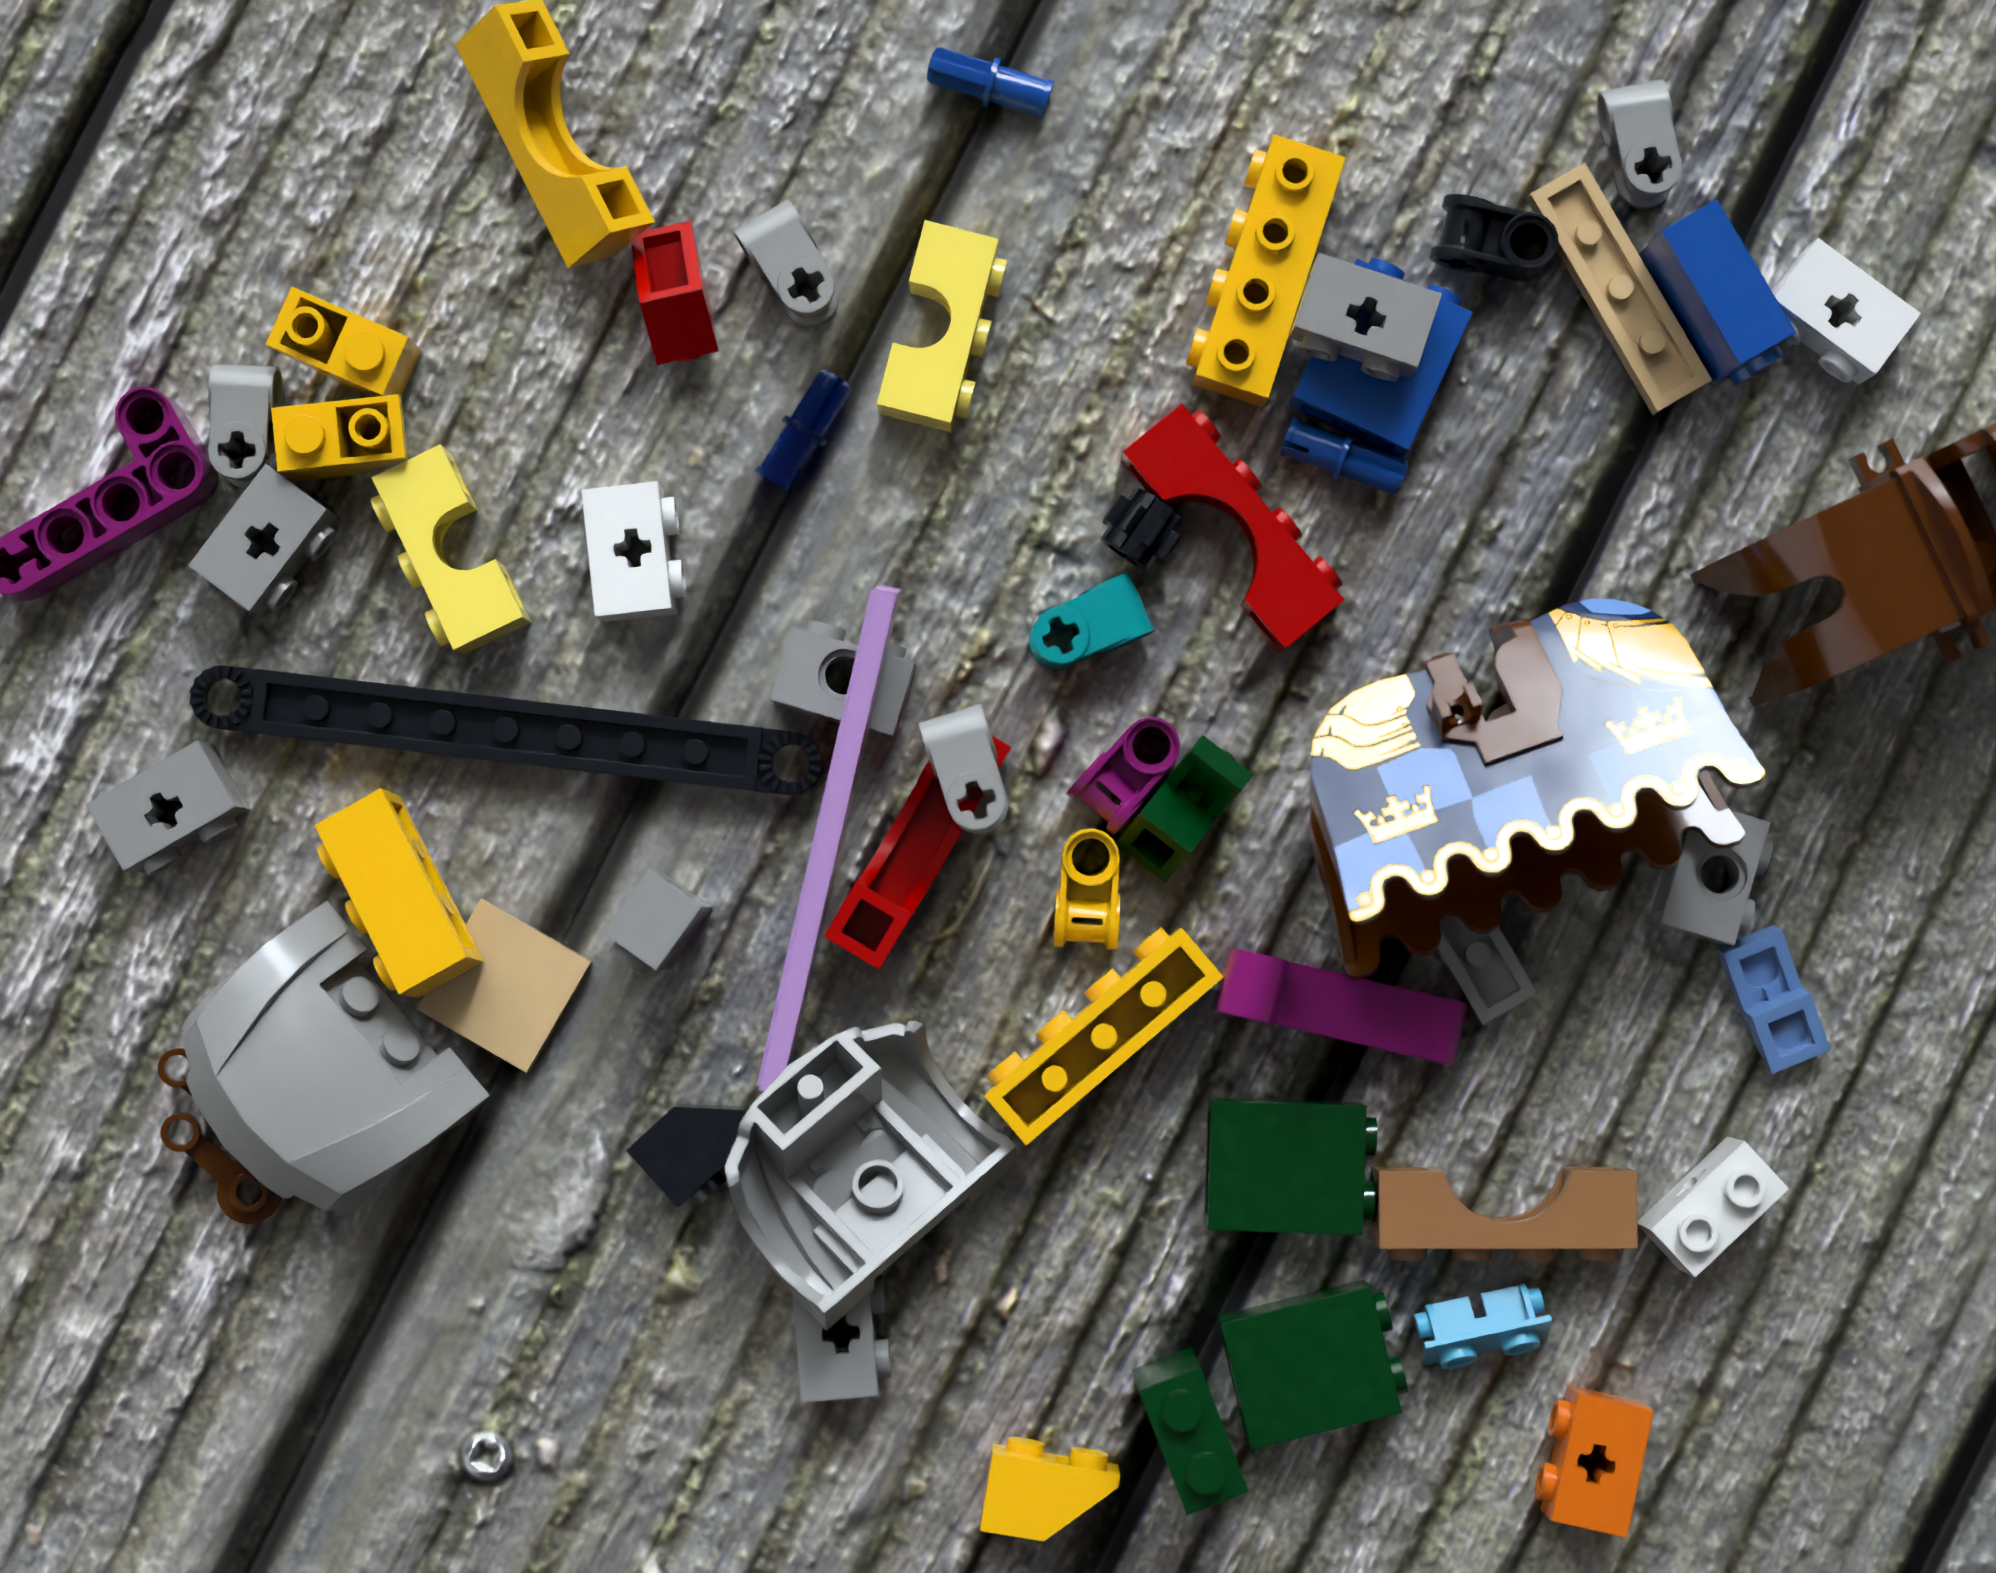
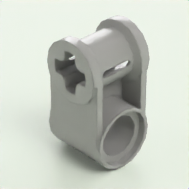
M1663 79L1599 92L1597 96L1598 120L1603 140L1608 147L1616 190L1620 198L1628 206L1638 210H1648L1659 206L1669 196L1671 188L1677 183L1682 171V159L1674 131L1672 103L1666 83ZM1646 164L1650 174L1660 173L1656 184H1651L1647 174L1637 175L1636 172L1640 165Z
M788 199L734 231L738 243L759 277L766 281L786 315L794 323L803 327H818L828 322L834 316L838 307V293L833 275L817 250L815 241L805 223ZM806 282L809 287L818 290L820 297L811 303L806 297H799L797 289L798 286Z
M213 365L210 370L208 382L210 411L209 460L216 471L241 489H246L265 463L277 471L271 408L283 407L284 402L283 378L278 366ZM247 444L255 451V456L244 458L242 468H239L232 461V457L242 455Z
M981 703L920 722V731L936 779L939 778L948 810L957 825L966 832L973 834H987L997 829L1006 818L1008 799L996 763L998 755ZM973 787H980L986 796L995 794L996 801L987 805L988 816L979 820L976 819L972 811L961 812L960 805L969 801L968 790Z

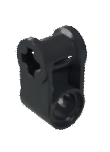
M1449 194L1444 196L1442 208L1447 213L1439 246L1431 249L1430 260L1453 270L1480 272L1514 281L1528 282L1538 278L1546 271L1558 248V233L1555 225L1541 214L1496 205L1493 202L1475 196ZM1464 223L1468 224L1465 243L1463 244L1461 243ZM1518 235L1532 236L1540 243L1542 256L1535 260L1521 259L1512 251L1510 240Z

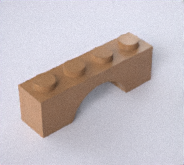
M1372 1167V1181L1375 1184V1214L1372 1220V1243L1379 1249H1388V1259L1427 1260V1249H1452V1259L1483 1261L1491 1260V1249H1516V1259L1547 1261L1555 1260V1249H1580V1259L1611 1261L1619 1260V1249H1638L1637 1171L1627 1167H1561L1553 1187L1537 1205L1523 1213L1499 1218L1483 1216L1470 1211L1452 1191L1444 1171L1436 1167Z

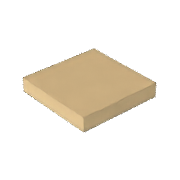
M480 899L466 926L484 962L425 994L417 1010L528 1073L593 962L489 901Z

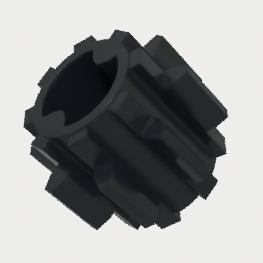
M1139 487L1135 488L1128 499L1120 494L1102 521L1108 528L1100 540L1120 557L1146 572L1155 560L1164 564L1181 539V535L1175 531L1182 523V517L1163 501Z

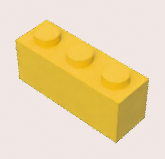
M380 788L314 825L323 844L317 847L318 855L328 873L336 880L341 878L351 898L345 902L346 911L356 929L362 935L369 934L379 954L373 958L375 969L384 985L390 991L397 990L399 995L420 998L484 962L400 795Z

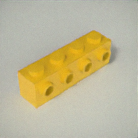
M1273 134L1267 153L1255 149L1243 185L1255 189L1248 212L1235 209L1224 243L1225 246L1234 248L1235 253L1228 272L1216 268L1205 305L1216 308L1209 331L1197 328L1186 360V365L1197 368L1192 382L1193 386L1261 408L1265 406L1346 157Z
M1162 927L1157 929L1132 951L1140 960L1121 977L1113 968L1084 992L1091 1003L1077 1015L1071 1018L1065 1010H1062L1035 1034L1042 1043L1024 1060L1016 1052H1013L986 1075L993 1086L984 1093V1097L1026 1146L1223 978V975L1183 928H1177L1170 935Z

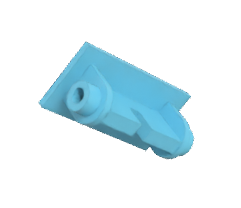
M1525 1283L1517 1286L1481 1293L1480 1298L1485 1317L1476 1319L1474 1318L1469 1296L1424 1305L1425 1312L1414 1314V1322L1419 1339L1431 1337V1341L1424 1342L1423 1365L1440 1363L1442 1369H1455L1474 1363L1478 1360L1477 1354L1502 1349L1504 1355L1511 1356L1537 1349L1541 1345L1540 1340L1548 1339L1552 1323L1551 1315L1537 1318L1535 1314L1545 1312L1543 1297L1539 1287L1527 1289Z

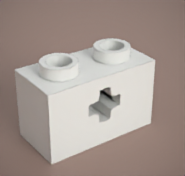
M1819 238L1800 253L1772 291L1796 331L1786 341L1794 345H1799L1802 342L1821 356L1819 364L1826 372L1843 382L1848 383L1853 380L1859 385L1879 371L1921 314ZM1833 306L1839 308L1842 312L1838 320L1840 326L1837 328L1828 322L1832 315L1830 308Z
M658 481L581 490L595 617L603 623L677 614L676 598L686 597V583L682 559L671 560L669 536L679 535V518L675 497L665 498L664 489ZM632 537H639L646 547L651 548V553L641 555L640 567H633L626 557L621 556V551L631 549Z
M1727 1136L1638 1220V1226L1679 1270L1696 1277L1787 1192L1789 1188L1745 1141Z

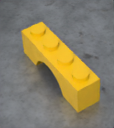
M526 0L495 5L455 46L567 268L613 258L654 224L655 221L627 166L611 168L599 165L589 159L574 142L567 128L561 105V80L570 53L543 0Z

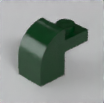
M1202 735L1154 793L1116 844L1166 883L1192 853L1217 818L1242 791L1253 774L1238 763L1229 752L1219 748Z

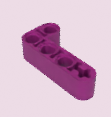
M151 387L131 389L120 398L115 408V421L118 430L136 460L0 537V594L20 601H31L40 598L204 504L213 496L218 486V472L210 462L209 454L186 413L177 402ZM155 405L162 406L164 420L161 427L154 433L143 435L139 428V420L142 413L149 407ZM186 459L193 460L195 465L193 481L185 488L173 489L170 482L173 467L180 461ZM136 491L140 499V506L136 515L130 520L119 521L115 512L118 499L124 493ZM80 522L84 530V540L76 551L66 554L61 546V535L70 524ZM45 556L51 561V564L39 560V558ZM15 558L27 561V563L19 568V574L22 579L18 582L8 578L15 571V565L12 562Z
M1226 947L1221 968L1223 978L1218 982L1212 1010L1438 1063L1455 1065L1468 1003L1366 979L1350 980L1347 979L1345 974Z

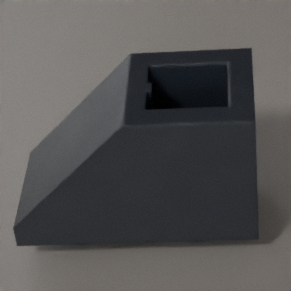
M676 1105L626 1151L677 1208L690 1197L700 1206L727 1181L720 1173V1170L726 1164L738 1136L739 1124L750 1107Z

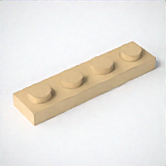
M1586 163L1530 193L1527 197L1529 205L1534 213L1547 217L1555 225L1558 233L1557 253L1651 414L1654 415L1711 382L1710 375Z

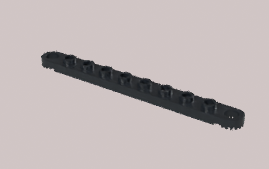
M226 665L212 666L202 671L194 679V684L189 692L191 693L190 705L195 716L200 721L216 729L788 796L800 795L812 789L819 781L823 771V758L819 747L811 738L795 731ZM231 680L240 690V704L229 715L218 716L209 707V690L218 681ZM788 745L801 747L809 757V767L804 777L792 782L781 780L773 770L775 754L778 750Z

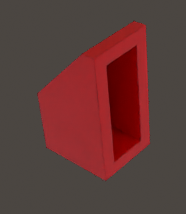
M691 220L644 231L631 242L639 303L656 364L661 365L674 361L690 362L702 355L719 352L712 311Z

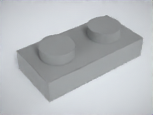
M1446 916L1441 920V942L1436 951L1466 1003H1468L1479 1025L1484 1026L1538 994L1499 926L1489 934H1476L1469 931L1463 922L1455 916Z

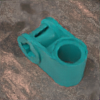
M1125 573L1082 592L1078 597L1048 609L1041 614L1030 631L1028 643L1030 652L1038 663L1046 668L1059 670L1068 668L1103 652L1105 654L1126 646L1153 633L1155 629L1130 573ZM1055 623L1060 631L1071 629L1074 638L1067 645L1068 653L1062 654L1058 646L1047 648L1043 643V640L1050 633L1049 624Z

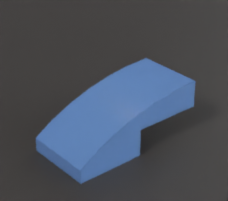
M1773 924L1737 939L1735 945H1722L1716 948L1744 1021L1771 1074L1831 1050L1812 995L1801 985L1782 929Z

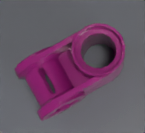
M1147 717L1139 719L1124 732L1107 752L1103 751L1069 788L1066 794L1072 800L1080 797L1107 822L1105 830L1113 836L1151 794L1149 791L1173 766L1180 750L1178 733L1170 723L1161 718ZM1148 728L1158 729L1163 732L1169 742V753L1165 760L1154 765L1144 764L1139 761L1134 755L1132 748L1133 739L1136 734ZM1096 783H1102L1120 800V804L1116 805L1096 787Z

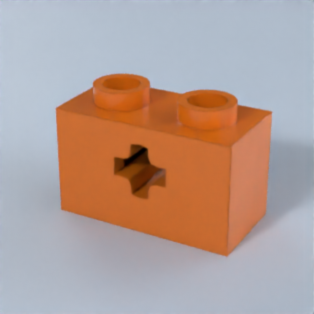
M1567 1385L1564 1400L1556 1399L1550 1413L1548 1435L1555 1438L1551 1462L1541 1463L1536 1478L1535 1499L1542 1501L1540 1510L1554 1522L1627 1538L1654 1410L1642 1401ZM1594 1447L1603 1455V1460L1601 1464H1590L1587 1471L1577 1460L1580 1454L1590 1455Z

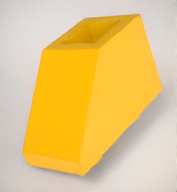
M293 286L290 288L266 342L268 347L338 383L370 397L396 394L402 396L422 351L409 337Z
M399 394L271 408L277 471L293 482L354 476L408 459L402 399Z
M1007 1437L1006 1446L992 1444L980 1516V1531L1044 1542L1119 1487L1120 1471L1118 1464L1107 1463V1453L1089 1448L1072 1447L1069 1456L1044 1452L1045 1443L1022 1437Z

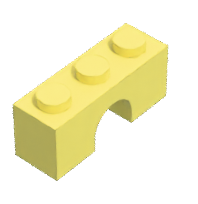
M927 220L924 221L909 278L910 294L926 297L941 304L947 311L951 322L945 336L932 346L913 348L892 343L877 400L879 414L947 432H952L956 416L967 419L976 382L966 380L971 356L983 358L992 321L981 318L987 295L999 297L1008 260L997 258L999 239Z
M440 444L371 477L379 495L370 498L373 509L385 531L388 533L396 529L405 547L406 552L397 555L399 563L414 590L421 586L424 587L433 606V609L425 612V617L441 647L450 643L453 650L465 655L532 623L505 566L494 559L472 570H457L451 568L445 559L443 540L448 528L458 519L478 510L448 450Z

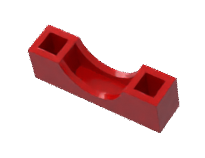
M1181 403L1122 452L1120 461L1146 492L1151 493L1168 506L1179 503L1205 504L1224 512L1239 525L1248 540L1253 560L1251 582L1240 606L1280 654L1344 601V598L1337 591L1343 586V583L1334 569L1321 556L1312 561L1296 542L1303 535L1290 516L1280 507L1272 512L1257 495L1256 492L1262 488V485L1252 470L1239 458L1231 463L1216 444L1222 437L1209 418L1200 410L1191 415Z
M992 736L998 755L996 763L1000 771L1012 747ZM928 760L911 794L881 845L854 884L823 936L878 970L884 966L964 829L957 825L948 810L939 778L936 779L930 760ZM973 787L968 790L969 801L960 805L961 812L972 811L973 814L975 813L985 796L980 787Z

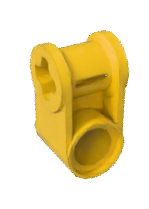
M1094 828L1079 829L1072 833L1063 844L1059 890H1056L1053 947L1063 948L1066 941L1103 943L1107 950L1117 951L1120 921V893H1118L1120 856L1119 849L1113 838L1102 830ZM1089 838L1100 840L1108 851L1106 866L1102 871L1092 875L1080 873L1072 862V853L1075 846L1082 840ZM1074 917L1096 918L1102 921L1100 923L1073 922L1071 920Z

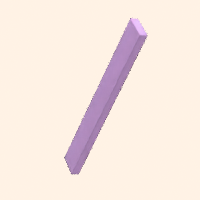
M879 584L870 591L756 1085L759 1086L760 1091H765L793 1060L901 589Z

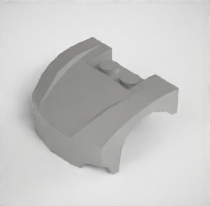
M326 901L266 943L252 957L223 979L187 1016L181 1032H183L182 1042L190 1068L186 1083L194 1102L224 1148L265 1187L280 1197L290 1198L295 1195L324 1211H334L335 1216L350 1214L381 1184L423 1149L454 1126L467 1119L490 1095L450 1047L437 1056L358 961L367 950V947L331 904Z
M908 1021L907 1025L891 1023L860 1031L858 1027H853L832 1036L790 1063L748 1109L739 1124L738 1136L724 1167L731 1200L742 1226L774 1273L827 1331L874 1290L875 1278L963 1201L970 1206L1011 1170L1016 1163L1017 1145L1009 1137L997 1132L979 1118L960 1099L934 1062L927 1043L925 1025L917 1021Z

